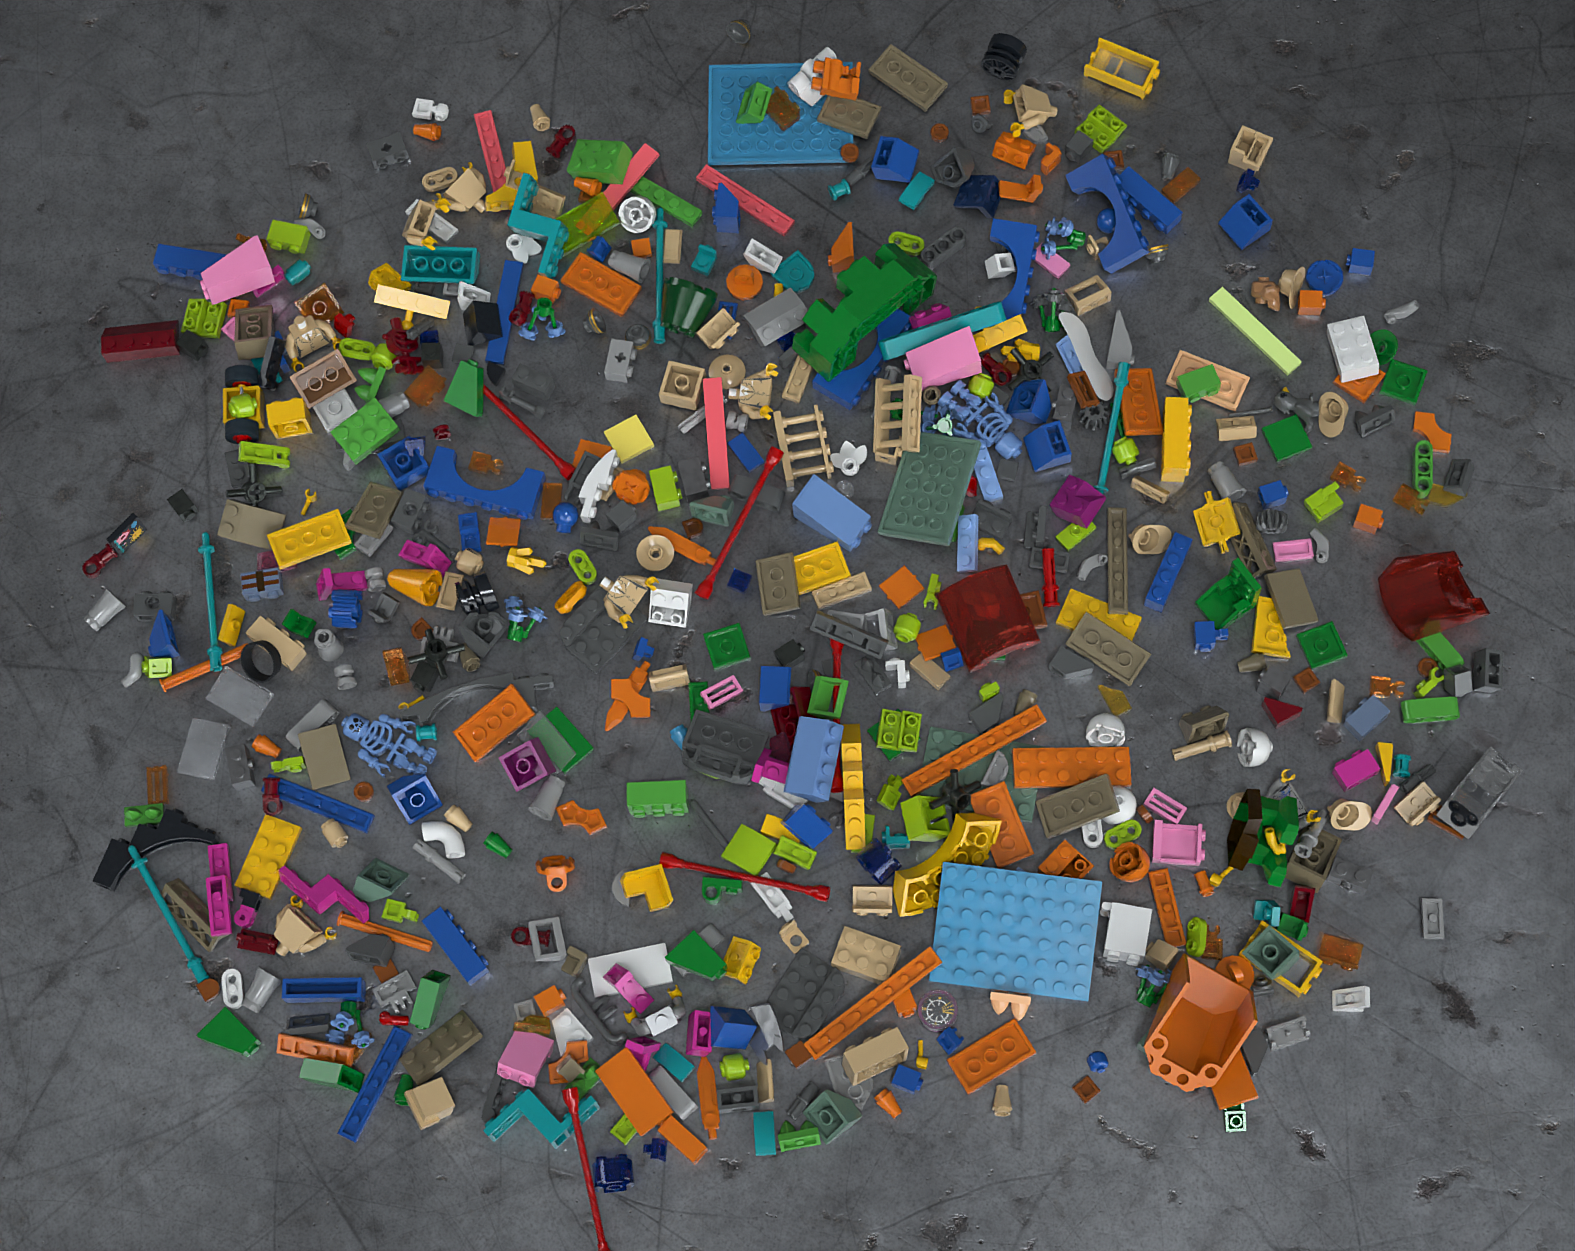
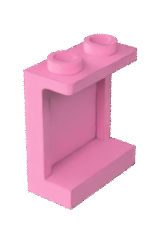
M1155 820L1153 824L1151 863L1199 866L1201 860L1204 861L1205 849H1201L1202 841H1205L1206 830L1202 829V824L1198 823V826L1165 824L1163 820Z
M517 1027L498 1062L497 1074L504 1079H510L523 1086L534 1088L536 1078L547 1057L550 1058L553 1053L554 1040Z

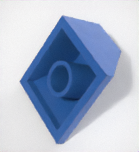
M1039 379L1028 382L1024 381L1014 389L1006 413H1009L1012 418L1031 424L1046 423L1052 408L1046 381Z
M159 610L149 638L151 645L148 646L149 654L151 657L170 656L174 658L180 656L172 621L163 610Z
M425 774L403 776L387 785L389 792L409 825L443 806Z

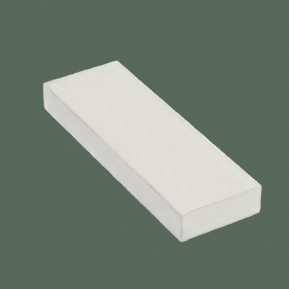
M418 199L405 211L406 215H410L418 203ZM436 212L434 213L428 231L447 245L459 231Z

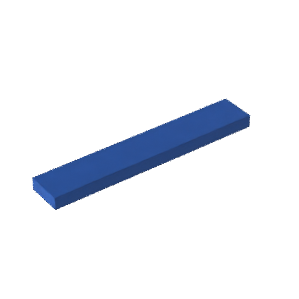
M505 260L497 298L503 337L489 341L485 358L486 363L489 361L499 365H504L512 328L509 315L516 307L524 267L523 262Z
M269 773V775H268V777H270V778H271V777H273V778H280V777H277V776L272 775V774H270V773ZM280 778L278 782L280 800L328 819H334L341 824L366 834L368 833L375 817L374 814ZM264 785L261 789L262 793H264Z
M394 1025L337 1134L355 1143L357 1142L399 1063V1059L402 1057L413 1036L411 1033Z

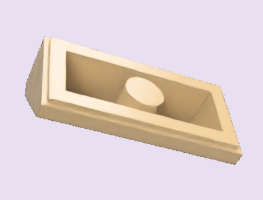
M1254 416L1216 419L1219 441L1256 438L1257 426Z
M1138 475L1132 479L1131 488L1165 504L1170 495L1169 491Z
M922 653L909 662V667L938 691L951 678L948 673L932 660L925 661Z
M1336 679L1331 681L1329 687L1326 720L1327 722L1341 723L1345 687Z
M767 1059V1065H764L761 1061L756 1064L759 1103L774 1101L772 1062L770 1059Z

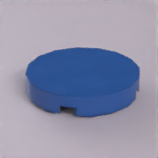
M1318 260L1308 268L1306 283L1311 290L1323 291V295L1328 296L1340 289L1343 283V271L1337 263L1331 260Z

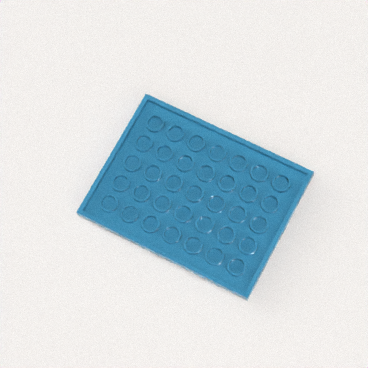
M843 62V66H849L850 70L853 68V62ZM804 63L709 65L708 165L849 163L841 158V148L847 143L853 144V134L817 122L818 115L828 95L825 94L817 103L810 106L789 88L787 82L800 71ZM758 81L773 89L764 120L761 123H736L746 88Z
M943 862L933 950L943 963L930 972L929 981L1089 1001L1102 881Z

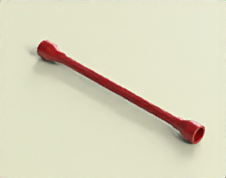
M483 384V394L554 462L560 474L569 481L576 468L571 463L558 457Z
M773 446L770 447L766 455L764 470L761 476H759L746 502L747 504H745L739 515L738 521H736L729 534V538H727L728 540H726L721 553H719L720 555H718L719 557H717L710 574L698 585L695 594L708 600L712 594L716 574H718L717 572H719L727 553H729L741 529L740 527H742L748 516L749 510H751L759 495L758 493H760L759 491H761L767 476H769L768 474H770L769 472L781 461L784 452Z
M830 638V646L834 656L833 678L841 679L840 665L844 644ZM834 686L833 713L840 686ZM833 719V722L840 724V719ZM840 748L831 793L843 792Z
M662 852L659 864H662V867L665 869H692L733 879L765 884L767 886L770 885L785 890L802 892L824 902H828L831 888L825 885L802 886L800 884L758 877L727 869L724 870L714 866L695 864L666 852Z
M578 1088L561 1090L563 1100L569 1109V1113L572 1114L571 1119L574 1132H576L577 1147L580 1153L586 1189H588L587 1194H589L593 1222L598 1238V1251H611L605 1240V1235H603L602 1220L599 1214L593 1178H591L589 1160H587L588 1155H586L587 1150H585L586 1145L578 1116Z

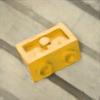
M387 262L372 270L368 281L369 286L375 291L378 284L405 291L411 290L412 286L408 281H401V275Z
M733 936L723 959L728 967L726 969L727 973L724 976L747 984L748 979L752 975L754 965L760 956L761 948L752 941Z

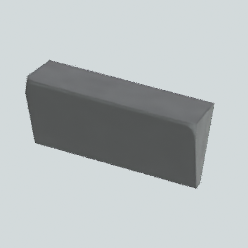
M1452 459L1443 487L1444 491L1463 497L1466 496L1474 472V465L1471 459Z

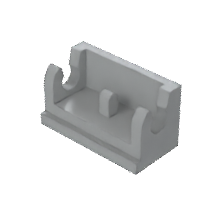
M1305 1016L1266 1028L1265 1032L1269 1038L1268 1045L1270 1050L1274 1051L1310 1039V1030H1307Z

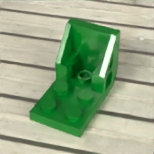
M1236 558L1231 563L1228 575L1208 589L1195 601V605L1207 621H1214L1215 630L1226 629L1256 607L1262 587L1242 561Z

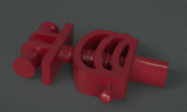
M392 318L390 320L392 329L383 334L382 338L386 340L388 350L398 355L392 360V364H396L395 372L398 374L403 373L404 375H416V373L422 375L424 373L423 365L417 366L421 362V357L410 356L418 348L417 341L419 338L417 337L414 340L408 339L407 330L403 329L401 318Z

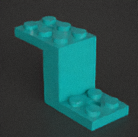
M523 173L507 226L516 234L547 242L538 273L541 276L553 279L558 273V261L563 257L564 249L562 248L564 242H567L569 238L568 228L559 220L531 213L533 197L537 195L539 186L530 174Z
M529 1089L526 1091L521 1090L515 1096L516 1100L511 1105L506 1104L500 1110L501 1114L496 1119L491 1118L485 1124L486 1128L483 1130L495 1142L520 1117L525 1115L555 1149L575 1131L571 1119L572 1114L569 1112L565 1114L562 1118L563 1122L560 1123ZM591 1095L588 1098L584 1097L578 1103L580 1124L585 1123L600 1108Z

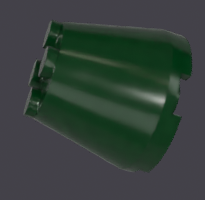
M665 277L662 290L660 326L668 329L667 331L678 334V332H682L684 336L694 338L716 303L718 294L709 288L703 290V287L691 281L675 277Z

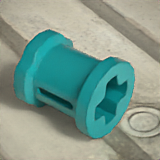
M842 179L836 185L827 186L833 201H836L838 197L846 193L848 195L851 194L850 187L845 179Z
M432 723L430 726L416 725L417 742H421L423 739L437 740L436 723Z
M1406 754L1394 755L1395 771H1393L1392 775L1398 778L1410 777L1409 761H1411V756Z

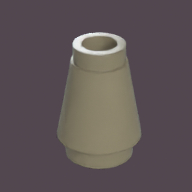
M929 386L923 392V400L929 405L938 403L942 397L940 390L935 386Z
M463 643L465 651L459 652L462 667L467 672H473L480 667V659L467 647L466 643Z
M1257 652L1241 661H1237L1240 673L1263 671L1262 669L1267 668L1263 653L1258 654Z
M1023 689L1022 693H1019L1013 714L1016 716L1034 706L1037 702V695Z

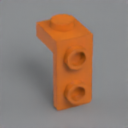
M1034 174L1026 185L1003 180L998 182L999 196L1002 198L1033 203L1043 191L1040 175Z

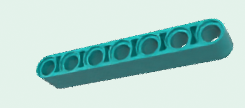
M998 301L878 341L883 360H889L970 326L971 332L1002 323L1007 318L1002 302Z

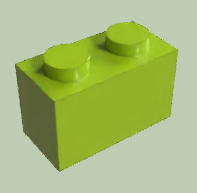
M272 220L266 239L269 246L274 250L283 249L293 254H305L311 234L307 226Z
M671 465L649 470L658 511L679 507V500L683 498L680 488L676 489L675 483L678 482L676 471L672 472Z

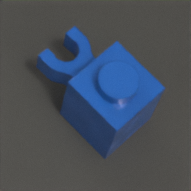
M1214 621L1195 622L1193 626L1195 650L1208 652L1215 648L1216 640H1228V629L1215 630Z

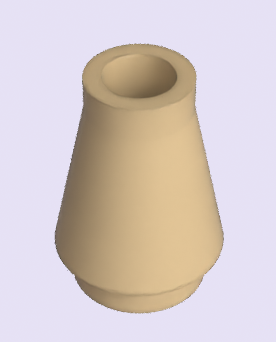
M539 104L532 105L530 111L534 128L538 131L547 130L550 127V118Z
M455 804L444 814L447 818L446 821L460 828L465 833L473 825L460 806L457 807Z
M1006 1085L996 1086L992 1107L996 1116H1009L1010 1111H1012L1008 1086Z

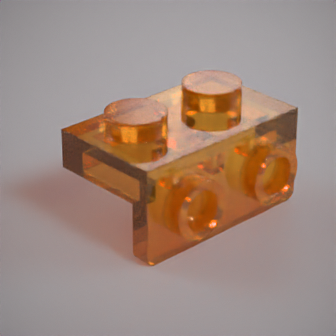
M776 86L774 94L770 97L766 113L782 131H785L800 120V108L795 102L792 103L785 90H781Z
M427 365L403 393L419 408L424 405L427 407L434 399L431 396L435 392L439 393L446 386L444 384L446 378L441 377Z
M1324 933L1318 958L1326 965L1333 966V963L1341 965V968L1347 971L1358 970L1364 944Z

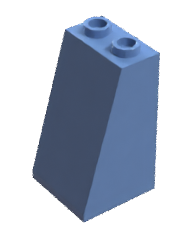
M815 474L812 475L792 503L793 515L796 519L831 541H838L839 546L849 552L859 546L862 540L861 536L864 533H868L872 527L871 516Z

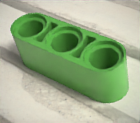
M1426 440L1419 441L1413 451L1412 491L1417 498L1427 497L1433 485V447ZM1419 449L1425 450L1427 454H1421ZM1418 467H1424L1427 471L1422 472ZM1418 485H1424L1427 489H1420Z
M1426 622L1413 632L1414 639L1429 657L1436 661L1443 673L1446 668L1465 664L1462 656L1432 622Z
M1457 697L1412 699L1401 702L1404 723L1448 721L1460 718Z

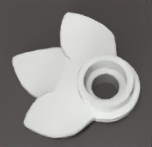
M512 234L507 238V248L512 251L516 261L528 263L529 256L537 255L542 251L541 246L533 240L534 238L519 234ZM514 242H518V243H519L518 245H515V246L512 245Z
M845 441L841 447L840 454L833 453L830 455L833 466L840 468L847 476L855 475L859 471L860 464L867 458L866 446L862 445L856 449L851 443ZM850 465H854L852 469H848Z

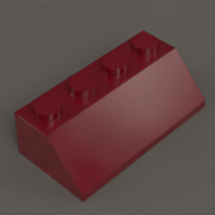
M173 320L105 328L101 336V354L107 363L180 355V349L176 344L179 340V321Z
M791 687L790 705L770 710L783 762L790 763L799 717L818 719V717L807 713L811 699L810 687Z

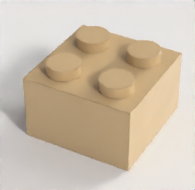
M669 361L659 392L660 402L697 411L703 391V379L706 378L705 369Z

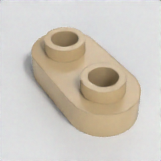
M446 167L426 174L422 179V184L426 191L436 192L450 187L458 179V174L454 168Z

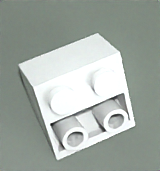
M656 578L659 583L654 582L653 586H655L656 590H651L648 622L686 628L693 584Z

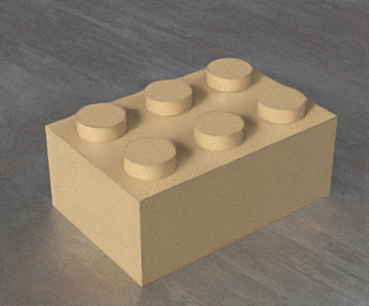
M844 926L831 961V966L836 967L842 972L880 985L893 975L901 953V946Z
M898 1027L894 1029L887 1028L881 1032V1035L875 1038L873 1036L868 1037L863 1041V1044L848 1047L843 1053L842 1067L852 1086H855L906 1061L909 1047Z

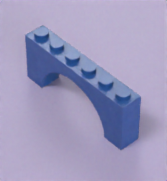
M1101 154L1065 176L1071 190L1076 194L1081 195L1091 191L1104 193L1114 207L1116 226L1113 237L1105 249L1098 253L1104 270L1112 274L1150 252L1147 247L1149 243L1140 231L1142 226L1135 219L1134 214L1136 212L1127 200L1129 195L1122 188V178L1115 171L1114 167H1116V164L1111 157Z
M993 218L990 241L1006 248L1011 253L1017 268L1014 287L1009 295L1001 301L1008 320L1019 314H1026L1027 303H1024L1025 296H1029L1031 285L1027 284L1028 278L1033 276L1034 267H1031V262L1036 259L1037 249H1034L1035 242H1039L1040 232L1037 231V225Z
M897 309L875 327L878 335L874 351L866 361L855 368L842 371L830 382L817 373L812 380L813 388L848 410H851L853 406H857L861 400L862 393L864 391L867 392L870 388L871 380L874 376L877 377L880 374L881 366L884 362L887 363L889 361L883 360L878 341L911 330L912 326L909 319L911 316Z
M441 446L436 447L423 486L429 496L435 498L438 496L445 497L446 500L451 502L461 501L467 506H481L482 509L487 511L497 510L503 515H517L518 518L523 520L528 518L534 519L546 481L543 471L526 468L520 479L509 487L491 491L481 490L467 484L458 475L456 470L457 454L455 450Z

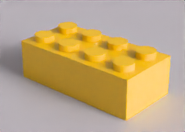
M1165 397L1162 418L1161 481L1184 482L1185 476L1189 475L1191 458H1189L1191 440L1189 438L1191 434L1190 416L1192 405H1188V398Z

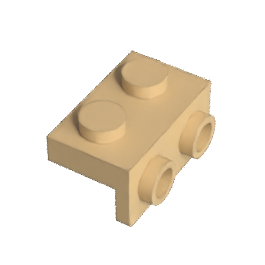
M538 185L539 189L537 195L533 197L531 213L557 219L561 216L566 196Z
M721 308L696 332V335L709 349H719L725 343L724 339L728 335L731 337L738 331L737 327L740 323L735 321L724 308Z
M1421 781L1393 808L1408 825L1417 826L1424 821V816L1429 811L1432 813L1440 806L1441 798L1436 796L1424 781Z
M853 885L852 912L860 916L868 915V913L887 916L888 913H892L893 885Z

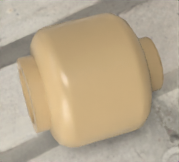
M466 548L464 551L460 550L455 557L457 569L469 576L478 574L484 565V561H482L483 556L471 548Z

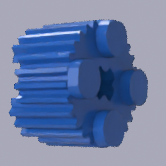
M343 589L332 590L331 599L333 607L330 606L328 610V616L332 618V626L357 628V623L362 622L363 615L359 601L363 600L362 592Z

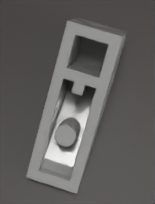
M1118 310L1116 311L1106 369L1112 370L1118 369L1119 362H1127L1133 366L1135 355H1132L1133 348L1121 311Z

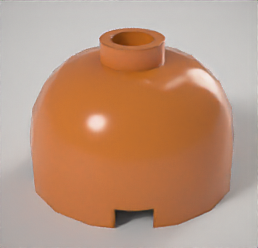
M1126 842L1115 849L1114 852L1116 854L1114 858L1110 859V870L1114 876L1129 883L1140 881L1145 877L1150 868V858L1144 848L1133 842Z

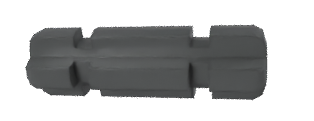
M426 317L407 330V338L414 340L435 325L434 318Z

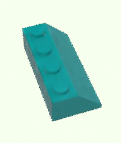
M404 245L401 281L459 283L462 281L467 284L475 283L479 274L481 257L477 248L433 246L435 250L432 251L426 246Z

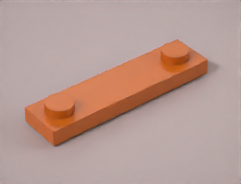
M1168 868L1148 872V877L1164 941L1176 948L1186 946V939Z
M281 1032L278 1034L276 1053L302 1059L308 1058L338 1063L351 1068L354 1047Z

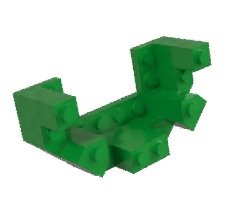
M895 243L883 244L875 253L874 264L863 256L859 260L853 261L850 268L846 271L843 270L838 274L836 288L845 297L841 299L836 309L823 298L815 300L802 320L817 333V336H814L807 328L803 332H798L793 337L792 349L825 380L830 382L855 361L858 342L903 304V312L910 315L933 296L937 275L917 257L907 255Z

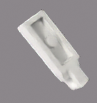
M762 777L759 782L760 785L764 786L763 791L767 795L790 809H793L795 805L806 804L808 801L783 792L785 787L783 783Z
M767 872L761 875L763 878L772 879ZM751 883L778 919L782 916L786 922L790 923L795 920L789 911L792 909V906L780 888L760 883Z

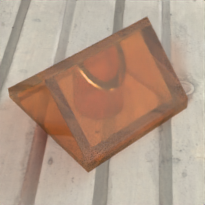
M325 282L294 302L299 314L304 318L311 315L315 320L320 319L330 323L334 320V316L344 313Z

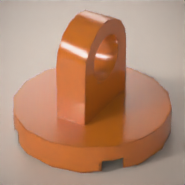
M747 264L733 268L728 273L726 279L727 289L730 294L742 301L753 299L754 296L761 292L763 287L760 271L754 266Z
M623 470L613 480V491L615 490L616 496L626 503H631L632 505L642 503L649 495L650 486L645 473L641 470Z
M563 855L547 856L542 858V862L539 860L536 862V871L546 875V882L551 891L560 892L565 889L567 884L566 873L575 869V860L570 856L569 859H565ZM556 877L562 879L561 884L558 886L551 884V881Z
M1232 955L1225 957L1219 961L1215 968V971L1250 989L1254 982L1255 974L1253 967L1241 956Z

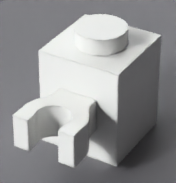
M1011 253L994 254L984 261L988 279L1003 278L1012 272H1017Z

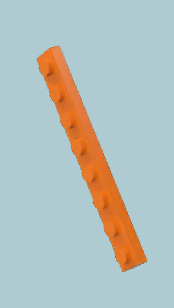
M1036 704L901 779V782L912 798L950 777V770L957 769L958 772L1045 724L1047 720Z
M930 946L806 1041L804 1046L812 1057L817 1060L942 964V960Z

